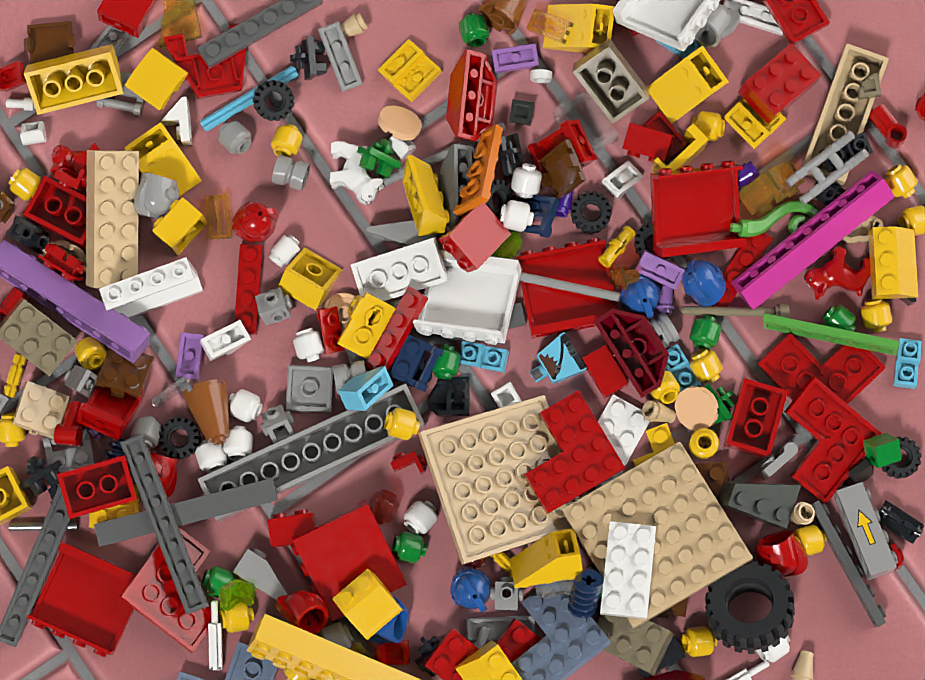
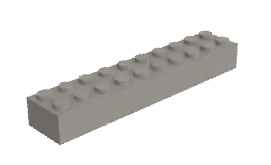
M404 384L383 394L366 411L347 410L198 478L204 495L273 478L277 495H280L399 440L389 436L387 430L384 429L388 412H392L395 408L414 412L417 418L416 421L420 422L419 430L426 427L407 385ZM247 509L216 516L215 519L221 522Z

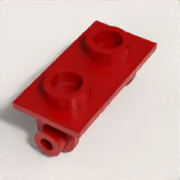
M47 244L45 247L46 254L38 255L39 258L44 260L43 264L45 266L61 271L63 278L69 281L83 280L79 273L83 274L86 270L84 262L70 254L65 261L64 258L67 252L56 244Z
M337 306L318 308L316 316L318 317L319 329L322 331L321 336L325 355L343 351L344 347L337 344L342 335Z

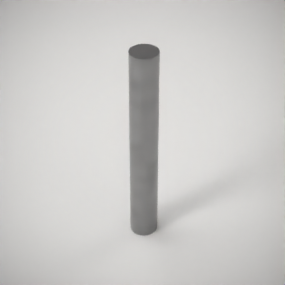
M70 521L65 531H77L78 521ZM9 522L8 527L9 531H40L44 522Z

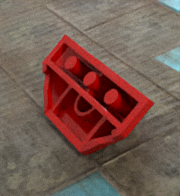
M468 49L464 50L450 75L446 120L455 137L475 142L481 137L483 131L493 125L497 81L492 68L487 62L486 54Z

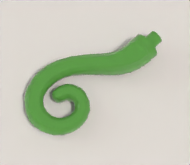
M800 200L787 201L774 207L759 219H740L738 223H731L730 232H737L739 237H753L766 232L788 213L801 212L808 215L811 219L820 211L809 202L804 205ZM796 215L790 219L788 224L790 235L799 229V224L806 221L805 216Z

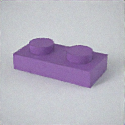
M536 43L492 50L495 74L539 67Z
M647 250L643 251L635 268V272L675 290L685 270L684 267Z
M181 332L176 378L183 377L184 379L199 380L203 352L200 340L205 337L204 335Z

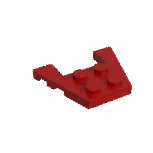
M238 24L229 25L228 29L230 30ZM183 34L163 37V42L176 64L188 72L185 79L197 99L242 91L246 48L209 69L200 54L188 56Z

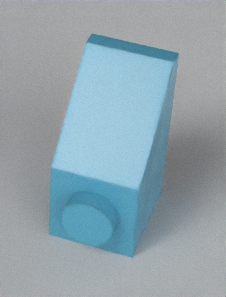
M381 366L351 378L338 392L346 410L366 411L393 386L386 367Z

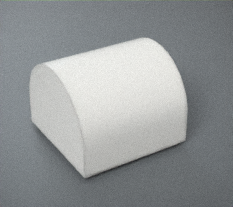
M43 121L21 125L20 137L24 146L46 142V131Z
M392 136L389 139L391 143L390 149L393 150L401 161L406 159L407 155H410L416 149L415 144L411 140H399Z
M511 382L491 393L499 408L522 402Z

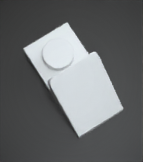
M182 97L162 119V123L164 126L180 125L176 126L177 139L181 140L184 146L193 145L190 107L187 97Z
M628 160L604 178L602 184L619 201L631 187L643 178V175Z
M241 320L202 338L200 343L208 358L212 361L224 354L227 356L249 342L251 338Z

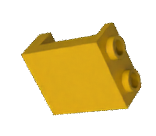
M692 124L684 135V139L689 143V146L667 166L657 157L652 164V173H658L657 169L671 168V171L679 170V166L689 165L705 150L709 139Z

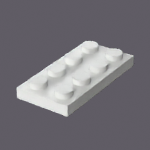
M436 238L351 264L360 296L363 297L367 292L382 301L403 296L408 286L418 291L449 281Z
M613 394L598 423L624 466L627 464L649 421L643 416L641 409ZM622 471L607 479L606 481L600 483L599 485L595 486L594 488L598 489L601 486L619 477Z
M610 521L600 614L647 620L656 526Z

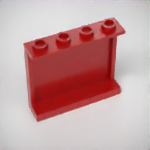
M728 160L721 161V165L716 166L713 163H702L700 168H692V166L687 165L679 166V170L671 171V168L657 169L658 173H650L654 254L663 258L747 247L746 237H739L737 232H730V224L738 223L740 220L738 170H743V166L735 164V161Z
M600 238L589 239L586 241V244L578 245L577 242L567 243L564 245L565 248L556 249L555 246L542 249L543 252L534 253L533 250L520 253L521 256H517L516 260L519 261L522 269L521 272L614 291L610 267L603 266L598 260L606 250V241H600ZM521 281L532 339L597 327L594 323L595 319L611 309L618 310L617 302L613 300Z
M366 500L359 502L358 507L297 537L295 534L292 535L293 543L290 544L295 556L300 555L303 561L300 564L305 576L310 575L313 581L310 584L314 594L320 595L321 599L326 603L332 621L345 616L332 598L366 569L374 573L390 593L407 585Z
M61 542L58 548L60 553L31 615L28 614L26 618L31 619V624L40 629H44L45 626L53 629L52 634L64 639L65 636L73 638L72 643L85 648L86 645L93 647V652L102 657H106L107 654L114 655L134 611L119 596L136 574L65 542Z

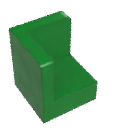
M884 433L863 441L865 458L873 466L880 468L901 460L898 438Z

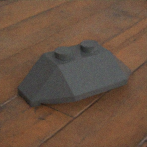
M452 144L440 169V191L444 198V210H448L449 223H447V226L450 230L467 214L458 216L453 211L455 205H460L461 203L460 191L462 187L467 186L469 177L466 176L467 172L476 161L473 158L475 153L473 146Z

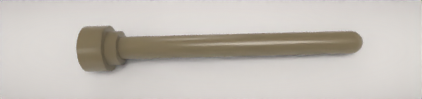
M778 304L774 308H755L754 310L751 307L682 306L680 312L683 315L764 317V313L789 318L790 310L789 304Z

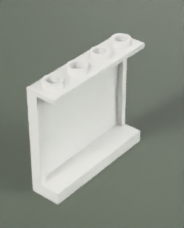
M620 0L613 9V13L618 24L684 52L687 46L693 43L699 29L705 26L711 12L717 9L720 0Z
M439 250L449 281L425 288L424 295L429 299L421 311L418 320H413L417 332L427 336L438 334L449 339L460 337L470 342L482 340L492 345L497 343L505 344L522 271L519 261L489 257L479 269L467 273L458 266L457 260L450 253Z
M186 257L99 289L106 310L114 308L119 314L123 313L128 318L204 292L197 271Z

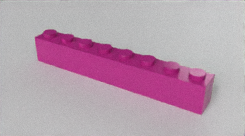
M871 170L733 280L731 284L743 301L754 310L791 279L798 276L811 263H814L826 251L833 248L835 244L849 235L860 224L868 220L880 208L884 207L895 197L884 178Z

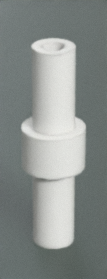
M32 97L6 99V108H24V111H33L35 109Z

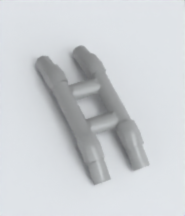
M848 131L785 180L788 186L792 187L811 172L819 182L799 198L804 205L869 157V153L865 149L858 152L845 163L837 155L836 152L855 138L851 131ZM829 158L837 169L825 177L818 166Z

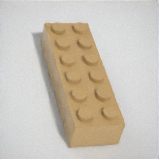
M846 43L802 166L817 156L819 151L830 146L848 131H851L854 135L864 131L875 97L858 100L859 88L866 78L875 73H878L879 83H881L889 58ZM824 162L818 166L825 177L833 172L827 171ZM849 171L842 177H840L838 180H836L834 183L839 187H842L847 179ZM811 172L807 174V176L815 178Z
M87 150L86 286L103 288L138 275V213L134 207V200L139 186V151Z

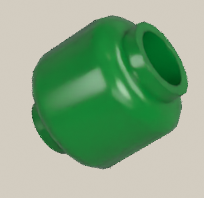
M468 13L459 22L460 35L465 44L471 47H479L485 44L489 38L490 31L484 16Z
M832 305L821 318L824 320L822 324L824 326L854 331L856 328L854 325L855 315L843 305H837L836 307Z
M703 315V318L694 320L689 339L693 342L694 347L710 350V348L717 345L722 327L716 322V318Z
M441 345L440 349L444 353L442 357L439 356L432 373H434L436 378L451 379L452 376L458 373L460 354L454 351L453 346Z
M403 531L399 536L394 537L392 553L395 554L397 560L417 563L426 554L427 544L424 543L423 537L420 534L417 535Z
M213 566L210 570L207 569L205 571L201 586L204 587L205 594L225 599L229 593H234L237 581L233 580L234 575L232 571Z

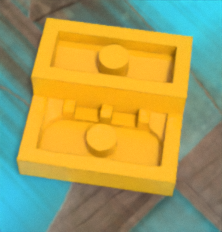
M408 39L378 69V72L412 103L442 73V70L418 46Z
M152 48L135 68L124 86L156 109L163 110L173 92L179 90L188 72Z
M745 99L738 102L723 117L753 149L758 147L787 120L780 114L770 124H767Z

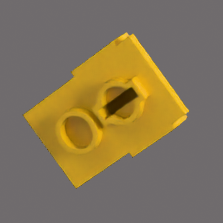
M367 292L363 297L357 295L348 308V315L351 319L337 344L368 360L396 308Z

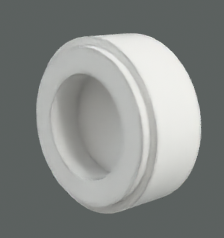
M544 69L531 70L530 80L535 83H549L552 81L553 72Z

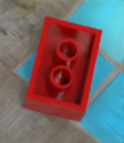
M791 43L745 81L738 93L767 124H770L811 89L822 75Z
M44 175L23 215L39 226L86 249V196L64 187L59 182Z
M744 378L740 384L732 413L733 417L730 420L723 446L762 458H769L788 390Z
M119 455L56 473L69 519L137 500L125 455Z

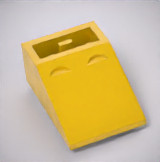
M600 4L548 5L543 48L585 54L590 53L609 38L611 39L614 20L613 9L615 6Z
M701 46L647 86L649 95L668 121L673 124L722 89L729 81L706 49Z
M161 122L124 147L125 150L139 151V170L141 173H152L177 181L179 197L202 182Z
M573 528L550 532L509 559L514 588H527L532 585L573 580L576 575L583 571L578 542Z

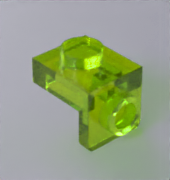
M233 579L221 587L219 592L220 609L229 611L239 603L249 606L253 605L254 583Z

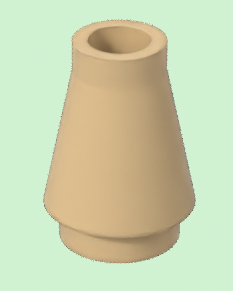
M361 13L352 14L340 25L345 38L362 34L364 30L368 29Z
M649 400L643 405L642 414L649 422L672 423L676 418L674 410L657 400Z
M805 502L798 503L792 511L788 524H810L815 516L814 508Z
M800 651L799 658L791 673L792 680H813V653Z

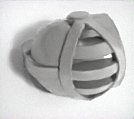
M719 3L717 9L712 11L707 18L705 26L699 29L694 40L706 47H716L724 37L731 34L740 23L739 13Z
M142 173L134 200L136 212L151 218L164 217L170 211L171 204L178 200L179 189L177 181L152 173Z

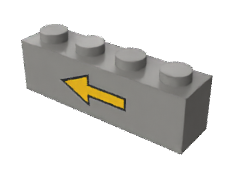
M860 482L837 490L833 497L867 580L894 572L897 567L896 564H898L897 556L894 551L889 549L887 544L889 538L885 529L882 530L880 527V515L877 509H873L871 505L872 497L867 487L864 488L863 483Z

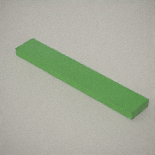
M764 313L763 317L764 329L791 333L793 335L894 356L898 354L900 341Z

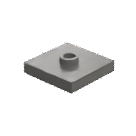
M288 365L286 411L331 413L333 367Z

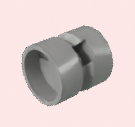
M279 155L274 166L272 182L283 186L289 183L290 188L303 191L308 179L310 163L299 160L294 163L292 158Z
M364 360L352 362L349 367L346 364L333 366L337 394H339L338 390L351 378L366 373Z

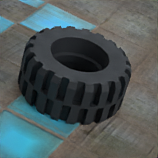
M751 561V564L742 565L708 586L709 592L705 596L708 625L710 630H713L715 638L722 640V644L725 647L730 648L734 646V651L742 653L743 650H748V654H755V650L759 649L763 653L769 651L768 646L776 647L779 645L780 638L785 639L789 634V628L793 626V616L795 615L793 592L790 590V584L787 579H783L782 573L778 570L773 572L772 566L766 563L763 566H759V561ZM746 592L762 594L772 603L770 613L762 620L753 623H745L733 618L728 612V606L736 596Z

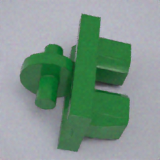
M381 139L379 142L374 141L372 147L367 149L359 146L357 153L362 155L359 167L373 171L375 163H378L375 174L381 178L389 179L393 169H400L402 162L390 157L393 150L390 149L391 143L387 139Z
M708 383L704 388H707L714 395L719 407L717 408L718 419L713 424L714 426L722 421L727 422L733 417L723 402L726 403L728 408L735 405L730 399L735 393L733 390L726 393L721 386L716 389L721 396L719 398Z

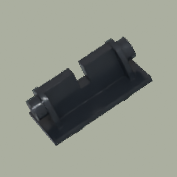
M887 500L878 512L880 524L911 544L923 532L922 529L925 526L923 523Z

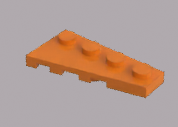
M498 124L493 125L481 134L473 156L476 161L469 168L466 175L469 177L466 187H462L459 194L462 197L460 205H455L453 211L458 216H462L477 206L486 203L491 196V185L495 177L494 170L498 161L499 146L502 142L503 128Z

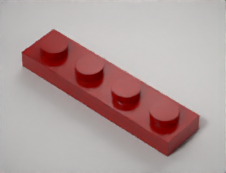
M766 233L747 237V247L739 249L723 273L726 290L722 298L712 306L728 307L738 293L731 282L760 260L774 238Z
M240 244L234 323L241 320L249 335H257L258 307L255 296L260 295L263 246Z
M408 286L365 364L367 367L373 370L385 366L387 372L390 370L414 326L413 320L418 319L429 298Z

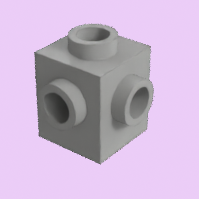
M281 288L272 289L255 296L259 315L266 326L292 317L290 308L293 307L290 296L288 294L285 295Z
M282 404L261 413L264 421L260 424L265 436L270 435L274 444L295 434L291 425L295 423L290 411L285 412Z
M500 577V582H495V587L491 586L490 600H495L494 610H518V601H522L523 588H514L513 578ZM504 590H509L511 592V596L509 598H504L502 596V592Z

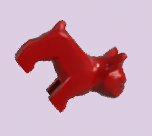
M94 143L89 150H99V148ZM64 145L54 147L51 155L53 166L50 169L53 175L57 169L63 167L79 174L81 168L87 166V150L73 151ZM85 186V187L83 188V190L85 191L84 196H86V186Z
M836 246L831 251V260L822 267L808 269L804 274V280L806 285L814 291L816 300H819L821 296L823 297L826 290L832 286L857 292L858 296H862L863 288L871 276L870 259L865 258L861 261L860 269L855 272L845 263L847 250Z

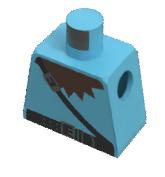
M563 332L536 355L540 365L529 371L536 383L548 377L553 385L586 372L587 368L567 335Z

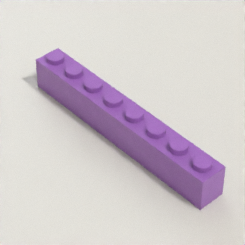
M6 240L0 243V278L132 363L150 345V333L144 326L136 325L123 313L119 314L113 309L107 311L103 301L97 300L89 291L80 289L73 281L63 278L55 270L44 266L33 255H27L16 244H10Z

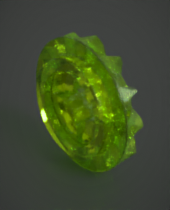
M511 231V235L496 249L491 257L512 259L513 256H517L516 253L521 250L520 245L523 242L517 232Z

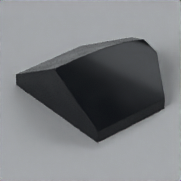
M469 377L438 378L435 387L429 395V409L438 417L469 416Z

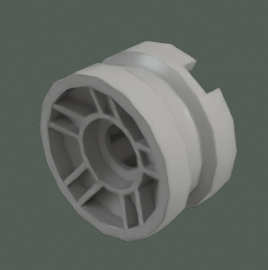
M665 313L658 315V319L649 321L665 348L669 346L670 342H676L680 339L674 325Z

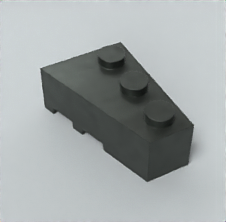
M723 482L717 501L720 506L773 527L787 529L801 485Z

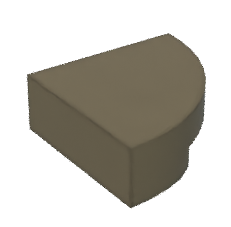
M878 73L870 75L863 81L858 91V100L880 97L882 95Z

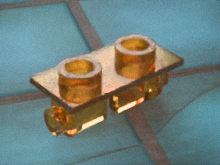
M613 263L610 266L611 270L608 271L611 283L624 290H628L627 284L637 282L640 277L637 270Z

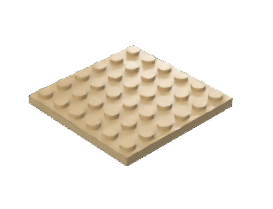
M545 395L418 433L462 565L538 541L550 532L572 528L562 509L579 500L580 497L578 496L551 513L546 514L524 477L525 473L562 453L539 415L541 411L548 408Z
M681 442L674 444L562 509L564 516L574 529L576 536L603 577V580L610 521L656 526L647 620L626 617L633 629L753 559Z

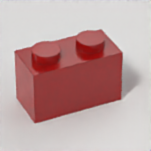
M629 123L622 149L628 150L627 155L640 158L641 154L649 156L648 161L653 162L657 157L661 161L668 162L675 136Z
M606 344L582 358V362L604 399L622 390L629 384L627 374L623 368H619L616 363L617 358L612 350L607 348Z
M308 509L295 511V515L287 517L286 513L273 514V519L267 520L272 548L289 546L293 543L292 535L295 534L297 537L316 528L314 513H309Z

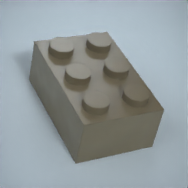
M610 38L573 64L572 72L612 124L649 99L648 88Z
M22 297L0 323V339L49 377L78 342Z
M601 615L597 623L611 641V644L603 651L653 676L674 636L671 631L649 620L635 629L632 628L626 617Z

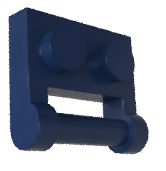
M533 195L532 198L518 196L517 201L529 204L530 212L534 213L533 219L542 220L540 225H527L526 229L522 232L539 234L545 238L550 237L552 233L551 226L560 201L555 197ZM508 229L510 233H519V231Z
M408 335L389 376L425 392L428 387L426 385L439 356L442 357L444 351ZM426 351L431 352V354L419 377V380L416 381L414 380V377L426 354Z

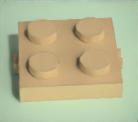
M26 381L12 424L29 430V433L32 435L40 434L54 439L55 427L62 422L70 396L54 391L51 388L48 389L46 386Z

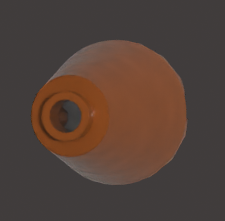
M484 0L480 4L478 12L481 11L483 13L482 16L485 17L487 24L496 31L501 32L504 29L508 31L506 34H514L518 29L528 0Z
M212 379L192 385L193 390L189 392L185 389L182 393L183 398L207 442L213 443V445L225 443L226 438L230 436L228 386L226 381L222 380V383H219L218 379Z

